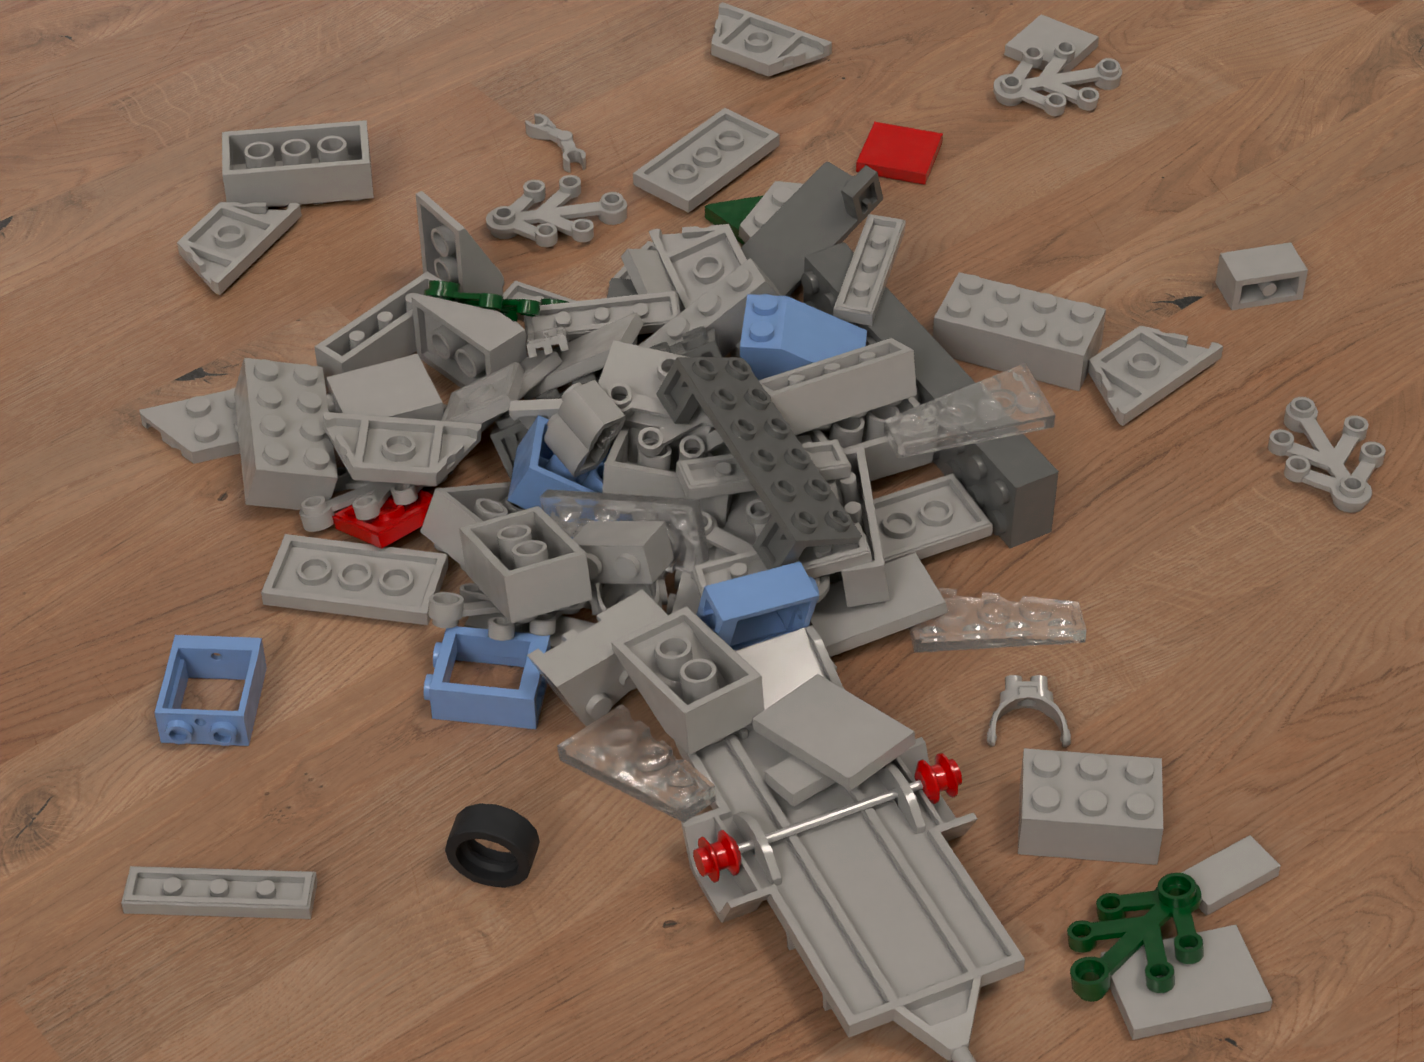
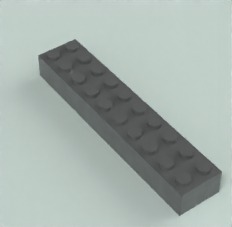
M845 242L806 255L804 258V273L801 276L804 288L803 303L832 316L835 303L854 252ZM885 287L872 326L849 323L867 330L866 346L893 338L914 350L917 395L914 397L939 425L933 463L941 470L944 476L952 473L955 474L993 524L992 533L999 536L1009 548L1052 532L1059 471L891 291Z

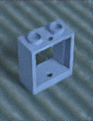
M799 561L704 586L696 615L736 651L810 626L812 614L819 600V589L814 578L807 575Z
M460 626L446 628L443 641L436 642L434 647V673L427 674L424 682V700H430L432 719L536 729L547 681L527 655L538 648L543 654L551 650L550 635L539 636L531 633L515 632L514 638L499 641L488 636V629ZM455 660L524 667L519 690L449 683Z
M175 635L155 709V718L161 743L249 746L267 669L262 638ZM188 678L245 680L238 711L181 709Z

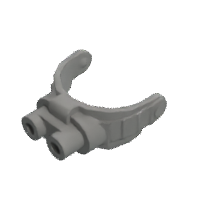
M1019 675L1006 676L1005 690L1000 693L999 707L994 711L989 723L990 728L987 732L988 745L995 746L997 740L996 723L1003 715L1014 709L1030 708L1039 710L1054 720L1061 731L1060 740L1062 747L1067 748L1071 744L1070 730L1068 729L1064 714L1054 703L1053 692L1048 690V678L1036 675L1032 676L1030 681H1022V677Z

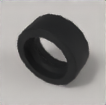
M479 803L467 806L457 814L447 840L445 852L449 863L468 879L483 885L506 888L519 885L528 878L540 839L536 828L528 819L514 810L497 804ZM475 839L498 843L510 852H499L487 848Z

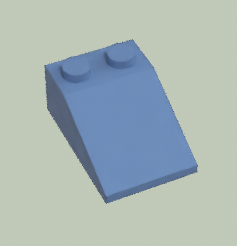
M747 294L740 342V358H743L750 365L752 372L758 380L866 346L867 330L788 296Z
M538 415L517 447L507 501L523 509L539 506L546 514L550 512L574 519L639 521L642 513H625L614 508L602 506L604 464L611 448L596 469L574 478L544 442L549 420Z

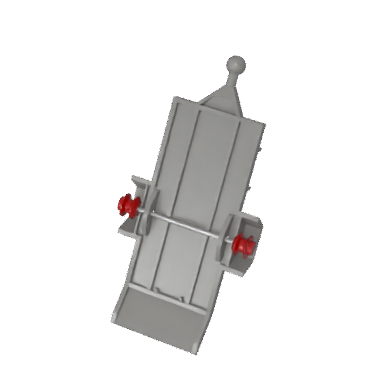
M813 625L736 650L747 663L762 675L764 709L779 701L816 674L823 676L844 689L822 638ZM753 723L690 755L675 741L681 757L713 809L682 820L681 825L691 871L720 922L724 923L754 912L762 901L767 900L787 933V947L789 951L796 948L822 992L824 1010L832 1009L848 1038L894 1021L949 1062H977L969 1050L980 988L1024 971L1025 958L947 843L949 840L965 835L978 819L974 813L956 818L940 795L942 791H945L952 798L958 794V786L962 784V775L955 760L948 759L943 753H938L935 756V765L930 766L926 742L920 737L915 739V745L853 790L849 791L836 782L793 807L767 785L765 780L766 770L789 758L792 754L755 732Z

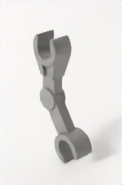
M534 114L535 124L525 120L526 134L529 137L556 142L562 149L563 169L566 172L571 173L570 163L573 162L580 163L582 169H586V153L584 150L576 148L573 134L570 131H562L556 128L553 122L543 114Z

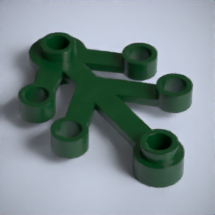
M439 280L429 281V288L424 290V295L499 311L517 322L518 315L539 317L541 305L568 302L558 299H541L540 302L528 299H503L502 295L492 293L460 292V284Z
M1170 873L1159 880L1158 886L1154 891L1123 895L1116 893L1101 895L1096 901L1097 917L1100 921L1089 922L1080 920L1070 924L1067 929L1069 947L1075 952L1085 953L1093 950L1098 940L1120 939L1101 958L1083 957L1072 964L1070 976L1073 991L1084 1001L1095 1002L1102 999L1110 989V977L1143 945L1148 964L1145 967L1147 988L1155 993H1166L1172 990L1175 986V972L1173 965L1167 962L1160 928L1171 917L1173 918L1177 936L1174 939L1175 958L1179 962L1195 964L1203 958V939L1196 933L1192 912L1197 910L1202 902L1201 889L1195 880L1184 873ZM1149 910L1144 916L1125 918L1128 911Z

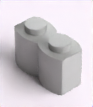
M595 380L585 384L575 383L563 393V402L559 412L549 419L547 423L548 429L544 436V442L574 478L597 468L610 449V442L620 432L626 420L624 413Z

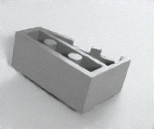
M641 589L597 615L598 623L580 633H577L573 628L562 635L563 643L544 654L538 648L527 656L556 695L588 728L597 719L607 715L612 706L630 690L637 688L612 650L611 642L647 626L668 614Z

